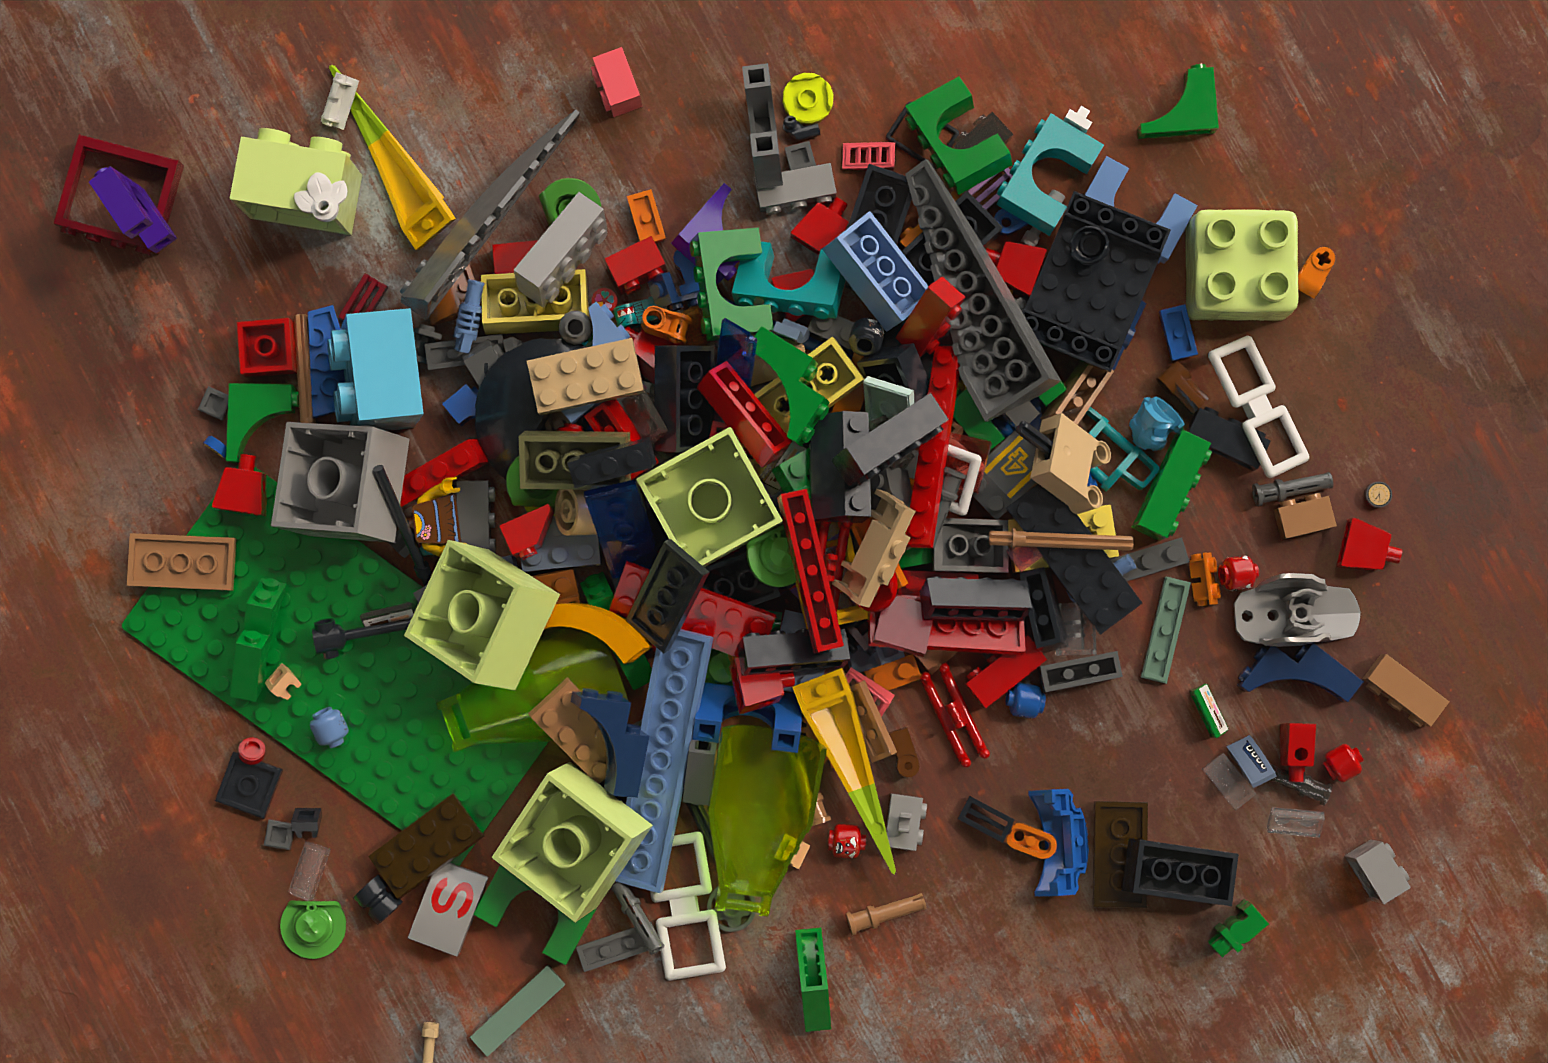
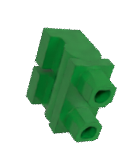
M1245 899L1236 905L1241 912L1236 916L1228 917L1224 924L1219 922L1214 927L1218 933L1207 941L1222 958L1232 949L1237 953L1244 948L1241 944L1249 942L1269 925L1253 904Z

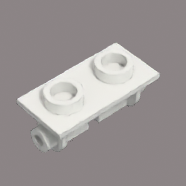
M336 72L323 115L321 116L323 124L344 130L359 80Z

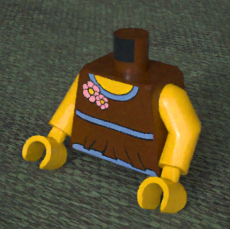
M457 477L445 478L442 483L425 492L418 498L417 504L412 506L413 518H406L412 533H415L416 543L422 544L425 551L438 557L441 556L448 540L462 543L457 499L454 494H449L460 491V488L452 487V482L457 480Z

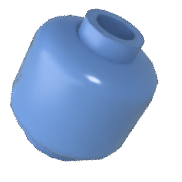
M327 707L312 715L313 719L309 725L319 745H329L330 748H333L344 742L343 737L347 735L349 729L339 710H332V707Z

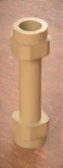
M424 1022L422 1037H425L422 1063H433L435 1038L439 1037V1023Z

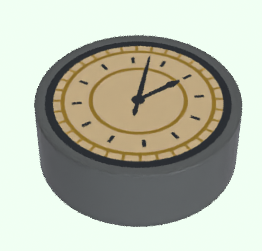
M1374 482L1366 488L1364 497L1371 507L1381 508L1390 503L1392 490L1384 482Z

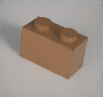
M1320 493L1305 496V502L1296 504L1295 499L1281 502V508L1274 510L1281 540L1337 526L1329 496L1321 498Z

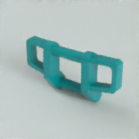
M1089 407L1086 414L1095 420L1097 424L1088 434L1095 438L1102 431L1128 454L1109 477L1098 467L1090 469L1091 476L1102 484L1100 487L1105 491H1108L1119 477L1126 480L1136 489L1142 490L1160 470L1159 466L1140 447L1134 446L1108 424L1109 420ZM1136 458H1139L1151 471L1143 482L1126 471Z

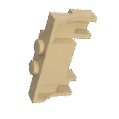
M876 489L874 494L881 497V500L876 510L871 509V516L876 520H872L853 562L842 561L841 566L847 569L843 580L834 579V582H832V585L847 594L852 601L865 607H870L880 584L888 586L890 579L893 577L894 571L910 540V537L905 532L915 513L914 510L904 505L903 501L879 489Z

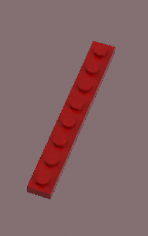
M938 346L934 352L928 394L931 393L949 420L941 425L944 429L942 432L919 447L910 508L915 513L906 530V535L910 537L907 547L933 548L945 473L944 467L946 466L960 375L958 358L954 355L952 346Z

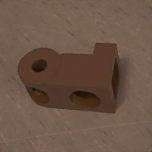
M903 727L889 732L897 751L895 753L897 757V771L904 777L915 776L919 771L920 764L908 728Z

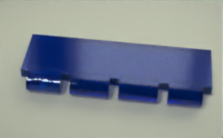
M724 318L721 324L716 367L728 361L751 390V377L753 376L754 357L758 340L754 336H750L748 330Z

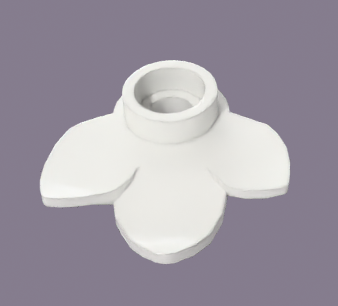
M316 172L308 181V190L296 192L294 199L302 212L313 213L317 220L330 222L337 217L339 205L347 197V186L345 181L331 184L326 175ZM329 205L326 210H321L322 207Z

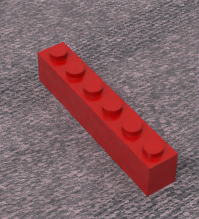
M807 489L781 494L777 499L813 652L819 653L843 647V639Z

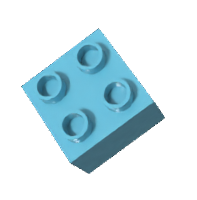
M411 308L346 314L341 329L331 330V339L327 340L331 371L344 369L345 382L337 383V391H334V407L337 422L350 421V426H369L384 431L414 428L424 413Z

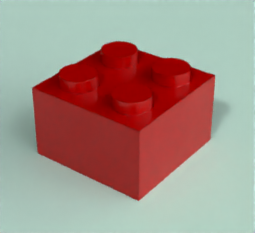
M652 236L604 258L621 294L627 293V295H631L641 289L640 285L660 274L667 273L666 264Z
M290 318L237 322L240 374L246 378L297 374L294 322Z

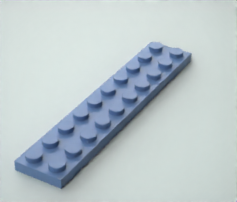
M680 629L669 651L663 654L656 648L641 724V730L650 736L638 798L627 797L626 800L628 807L653 826L615 880L616 882L657 893L663 892L685 784L695 714L700 708L714 637Z

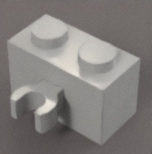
M890 794L886 824L890 847L916 851L917 845H922L924 830L919 829L920 819H925L927 804L923 803L922 797Z

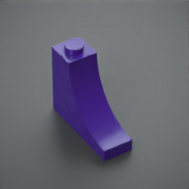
M725 183L671 242L695 266V257H692L690 254L692 238L698 232L723 230L722 209L728 194L732 190ZM738 261L726 262L718 267L716 272L717 285L723 278L728 281L738 269L734 266Z

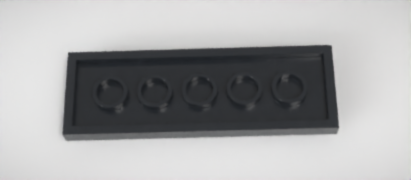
M1039 484L1006 507L1022 531L1092 535L1079 516L1073 513L1066 503ZM1035 547L1100 635L1143 604L1104 550Z

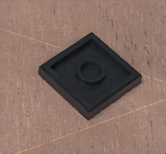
M234 751L215 801L265 819L283 769L263 761L254 765L246 764L239 758V753Z

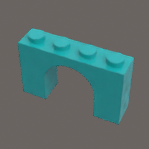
M1050 114L1046 121L1041 119L1034 131L1037 134L1034 142L1030 139L1028 140L1021 152L1025 155L1022 162L1016 160L1009 172L1012 175L1009 183L1004 181L996 193L1000 196L996 205L1048 236L1051 235L1067 206L1043 193L1036 186L1032 177V165L1044 158H1057L1087 175L1104 144L1053 114Z
M761 242L762 254L757 259L740 261L732 289V296L736 306L745 307L770 304L771 313L779 311L795 316L804 314L820 319L837 317L846 279L822 249L820 250L816 270L811 280L804 286L794 290L778 289L768 282L775 257L770 242Z

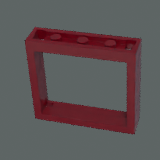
M79 134L54 224L61 228L60 232L71 236L81 233L86 235L85 239L100 243L101 239L111 241L110 245L113 247L125 249L127 245L136 248L135 252L150 255L153 251L147 248L141 238L134 237L131 239L119 232L68 219L87 151L167 171L157 206L158 211L167 224L184 165L179 160Z

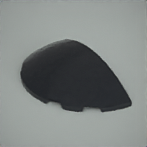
M561 338L530 340L503 354L485 375L475 403L476 435L488 462L505 480L511 463L519 456V435L524 431H541L551 414L540 415L538 413L527 361L587 348L582 344L573 345Z

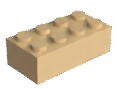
M632 338L527 361L536 406L540 415L645 393Z

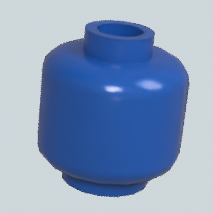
M1017 683L1012 690L1007 691L1005 705L1009 706L1013 716L1033 719L1043 712L1046 696L1037 685Z

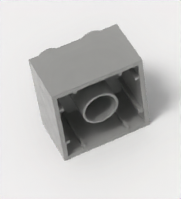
M287 422L271 526L307 536L395 543L397 523L373 468L377 465H383L400 503L409 438L369 426Z

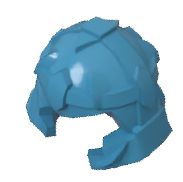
M1158 397L1144 398L1138 412L1129 423L1134 444L1144 450L1152 449L1153 451L1163 449L1167 443L1166 438L1169 433H1178L1183 430L1185 425L1179 414Z

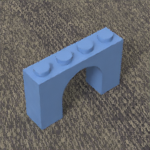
M1106 156L1085 195L1114 207L1115 194L1129 168ZM1176 193L1171 197L1159 221L1156 223L1171 229L1157 264L1160 262L1165 263L1169 259L1198 206Z

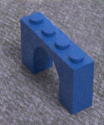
M704 683L700 708L695 714L692 740L719 743L721 724L724 720L732 716L748 715L765 721L771 727V750L798 753L802 711L795 694L784 692L783 697L775 704L739 714L733 686Z

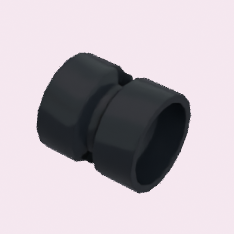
M379 875L373 878L353 897L360 907L370 908L368 915L377 925L403 903L401 899L396 898L393 892L386 891L387 883Z

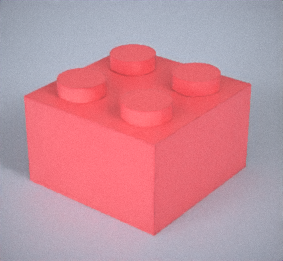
M620 47L593 57L595 66L590 68L597 88H603L599 92L606 112L611 110L613 117L641 108V97L623 48Z

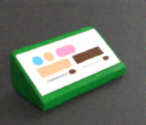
M1203 684L1190 690L1189 693L1210 737L1218 738L1226 733L1228 726L1209 686Z

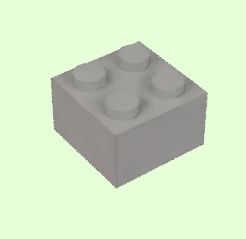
M1370 839L1346 854L1345 858L1371 900L1386 904L1411 888L1407 882L1410 878L1402 866L1398 867L1393 858L1396 855L1388 843L1384 844L1383 842Z

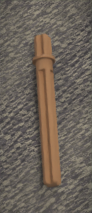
M297 314L294 315L293 319L300 423L316 424V418L312 419L308 315Z
M1012 528V532L990 531L988 538L990 545L1011 546V549H1015V547L1128 551L1133 549V537L1035 533L1016 531L1015 528Z

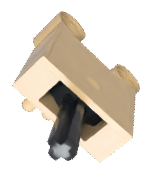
M1062 413L1043 419L1040 431L1028 422L1021 421L1016 427V432L1036 447L1030 478L1066 503L1075 514L1099 508L1103 503L1102 493L1097 486H1087L1090 469L1110 461L1111 452L1108 445L1103 441L1096 440Z

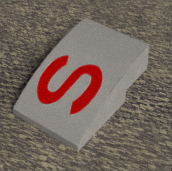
M448 863L433 874L408 938L458 956L469 927L473 922L475 916L473 914L479 905L489 877L453 863Z

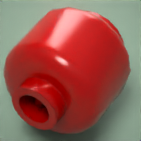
M1342 744L1325 755L1326 761L1323 764L1333 781L1337 779L1343 783L1362 772L1360 763L1364 759L1357 747L1351 749L1349 745Z

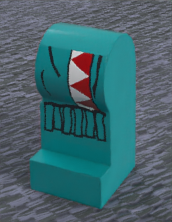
M650 296L648 299L614 308L617 327L619 325H622L624 328L627 326L630 328L641 327L642 315L645 309L650 306H656L653 297ZM652 315L647 317V322L653 324L660 322V319Z

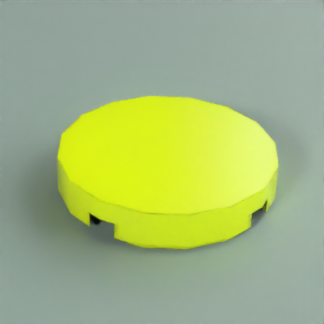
M802 73L794 76L787 83L783 91L782 103L788 116H794L800 124L811 125L821 122L829 115L833 107V92L830 84L821 76L815 73Z

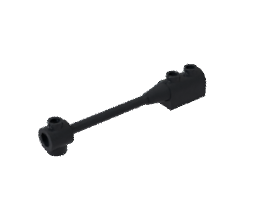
M332 618L316 621L314 623L315 628L312 629L316 653L323 654L324 659L336 658L339 656L338 650H343L347 641L407 630L412 618L351 630H344L339 624H335V619Z

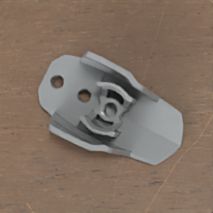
M1286 573L1273 576L1260 582L1257 588L1240 593L1233 603L1237 634L1244 641L1276 647L1300 646L1352 637L1358 628L1361 614L1358 602L1349 588L1327 586L1325 579H1320L1313 574ZM1268 612H1272L1274 614V621L1269 620L1267 616ZM1242 613L1252 616V619L1248 622L1244 621Z

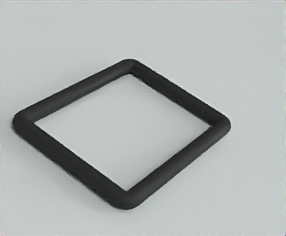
M904 107L887 133L886 139L889 142L895 143V146L915 159L923 162L925 158L891 137L907 113L906 107ZM947 123L944 128L954 133L947 144L951 148L959 137V131Z

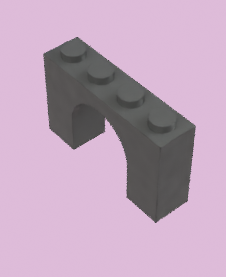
M768 63L742 66L757 189L782 186L783 180Z

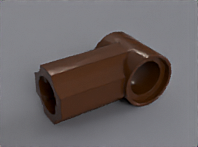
M1178 361L1172 363L1156 378L1160 386L1168 394L1174 395L1191 414L1209 399L1191 380L1190 373Z

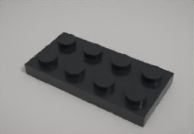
M672 539L665 541L626 621L663 654L671 649L710 572Z

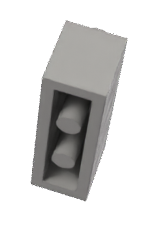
M831 163L782 172V186L757 189L756 177H754L760 212L766 211L767 215L779 213L781 208L791 207L792 210L807 207V203L819 202L823 205L832 202V199L837 194Z

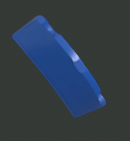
M1069 789L1028 791V796L1038 811L1043 831L1053 835L1057 841L1056 852L1050 858L1044 859L1041 878L1034 891L1035 896L1075 895L1079 889V876L1086 872L1089 852L1088 831L1081 808L1075 807L1073 794ZM1045 841V850H1047L1049 848V844L1047 841Z

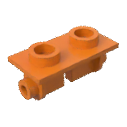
M1203 553V558H1201V554L1191 555V560H1189L1191 578L1201 577L1200 583H1192L1194 602L1197 601V606L1208 605L1207 600H1209L1210 605L1218 604L1221 591L1219 584L1215 583L1214 573L1217 572L1215 557H1212V553Z

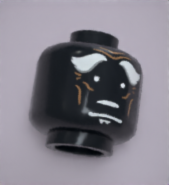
M872 318L857 320L851 328L849 336L850 348L856 354L864 357L873 356L878 353L884 338L883 327Z

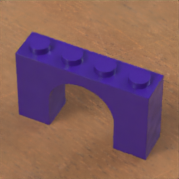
M111 166L109 168H102L94 174V178L89 183L123 234L131 239L139 234L147 248L155 253L177 239L144 188Z

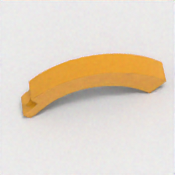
M555 604L544 628L545 630L551 627L563 626L586 631L605 642L624 664L634 662L653 647L624 618L611 611L589 604Z

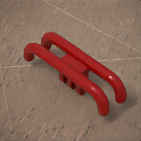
M820 522L817 534L828 580L831 582L830 589L837 614L840 589L832 585V582H834V579L842 581L844 567L841 564L846 558L849 533L853 523H841L836 554L833 555L825 554L831 522Z
M942 663L939 666V671L953 702L943 705L928 672H923L920 675V679L962 767L968 768L971 765V760L956 733L957 729L963 726L966 727L981 758L987 759L990 756V751L987 749L953 678L949 665Z

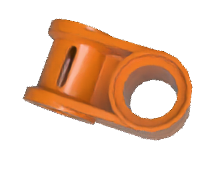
M1320 247L1316 249L1298 272V290L1313 299L1319 293L1326 280L1325 278L1334 265L1335 254L1330 248ZM1321 255L1325 256L1324 262L1326 263L1323 265L1318 264L1319 259L1317 257Z
M650 306L645 309L641 320L642 329L646 333L678 345L686 344L685 336L689 325L693 323V318L688 315L672 312L658 306ZM657 316L660 319V323L658 325H651L647 322V317ZM678 325H680L679 332H676Z

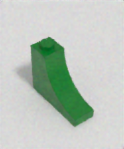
M1205 64L1190 66L1191 69H1187L1184 74L1183 91L1177 105L1163 117L1151 122L1141 123L1137 128L1138 139L1214 134L1219 128L1214 67H1206Z
M229 383L227 462L239 464L240 454H243L249 438L263 423L280 415L295 414V407H299V392L296 391V387L282 384Z
M820 927L795 930L805 1032L830 1030L832 1028L822 929Z

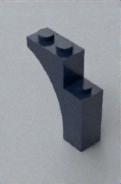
M1311 643L1307 644V646L1302 645L1294 655L1297 658L1295 661L1276 646H1261L1253 657L1256 659L1254 664L1250 668L1246 666L1239 674L1238 679L1240 682L1237 684V687L1244 692H1250L1258 686L1275 680H1300L1326 690L1341 702H1348L1364 681L1316 644Z
M587 688L582 689V692L572 691L570 702L586 711L593 718L605 742L607 771L604 789L613 796L638 798L650 736L644 733L640 726L627 724L631 702L626 700L622 693L607 691V695L598 694V691Z

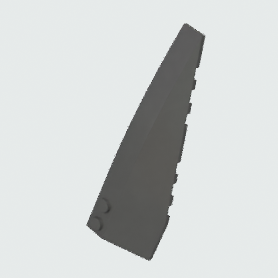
M574 110L519 156L487 188L463 215L428 261L424 259L415 271L418 273L413 281L408 280L400 290L402 304L411 308L413 312L423 319L427 320L577 122L580 112Z
M925 159L907 172L906 178L913 204L917 207L920 229L924 233L926 252L930 255L934 281L943 276L965 296L964 301L960 305L962 311L954 320L949 322L951 325L949 331L953 340L954 355L957 356L960 366L958 368L960 377L982 417L988 422L1040 396L1061 382L982 243L929 160Z

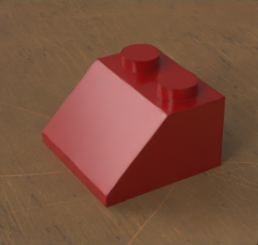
M549 504L500 525L508 547L516 558L520 557L526 560L538 554L536 550L542 547L555 513Z

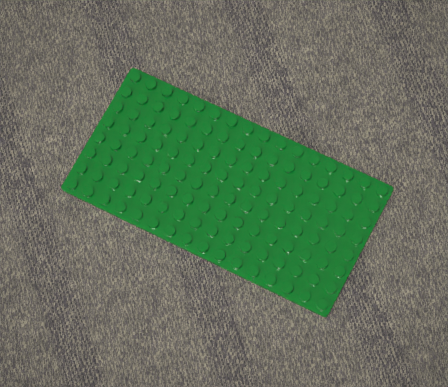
M254 467V471L262 472L257 467ZM266 475V516L213 508V498L186 536L236 538L233 591L148 587L123 621L122 628L402 831L454 793L481 832L484 833L551 739L528 714L543 700L533 692L530 685L549 677L528 663L516 690L477 684L405 637L406 630L349 640L346 642L343 650H338V657L324 659L323 654H317L315 650L312 629L315 628L314 623L316 621L332 618L335 619V624H339L344 630L365 627L363 622L365 620L412 609L414 614L419 603L413 593L421 589L422 586L358 540L307 536L272 527L277 482L268 475ZM261 578H272L278 582L286 583L287 586L272 634L263 690L256 702L231 697L235 646L244 630L246 603ZM281 663L288 667L301 683L299 688L293 684L288 685L286 690L291 695L288 700L274 695L265 684V681ZM327 707H332V710H339L349 729L347 735L343 737L344 742L333 748H330L329 745H319L309 725L313 719L312 715ZM474 845L450 863L460 866Z

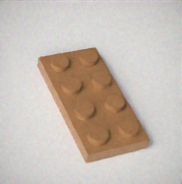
M130 533L127 586L233 591L236 538Z
M567 677L528 714L590 778L600 784L606 778L607 771L605 742L593 718L586 711L570 702L572 691H581Z

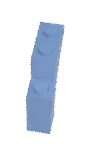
M595 302L588 307L593 325L592 346L631 337L622 325L616 327L612 322L611 318L614 315L605 304L600 307ZM601 402L563 410L562 412L572 424H575Z

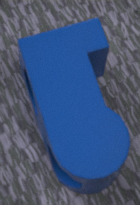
M676 250L673 256L676 268L682 272L685 281L684 285L679 286L681 295L700 292L699 284L695 282L693 270L696 266L679 250Z

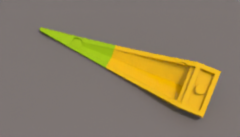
M329 65L333 77H335L336 72L340 73L334 65ZM356 92L350 110L378 168L402 231L415 250L421 249L455 221L456 218L444 202V196Z
M843 668L793 686L804 717L837 772L891 873L895 875L896 869L853 693Z

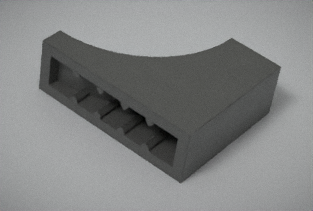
M691 740L683 802L709 806L717 743Z

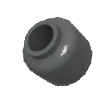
M570 311L561 318L559 333L567 343L573 345L584 344L592 336V321L584 312Z

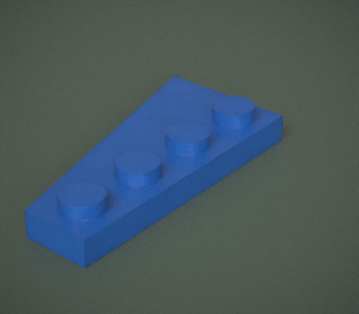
M333 305L309 311L307 314L312 419L335 413L334 391H337V383L345 382L344 369L331 371L329 364L327 340L331 339V330H340Z

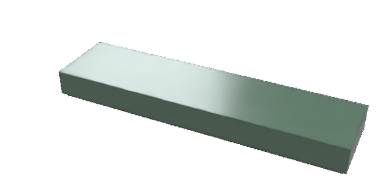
M1167 576L1164 577L1141 678L1167 684L1191 582Z
M547 965L470 1036L471 1040L488 1057L565 986L564 981Z

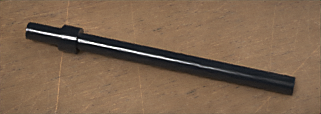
M377 465L373 468V471L415 564L414 571L417 577L422 580L423 585L426 586L431 578L432 570L429 563L423 559L383 465Z

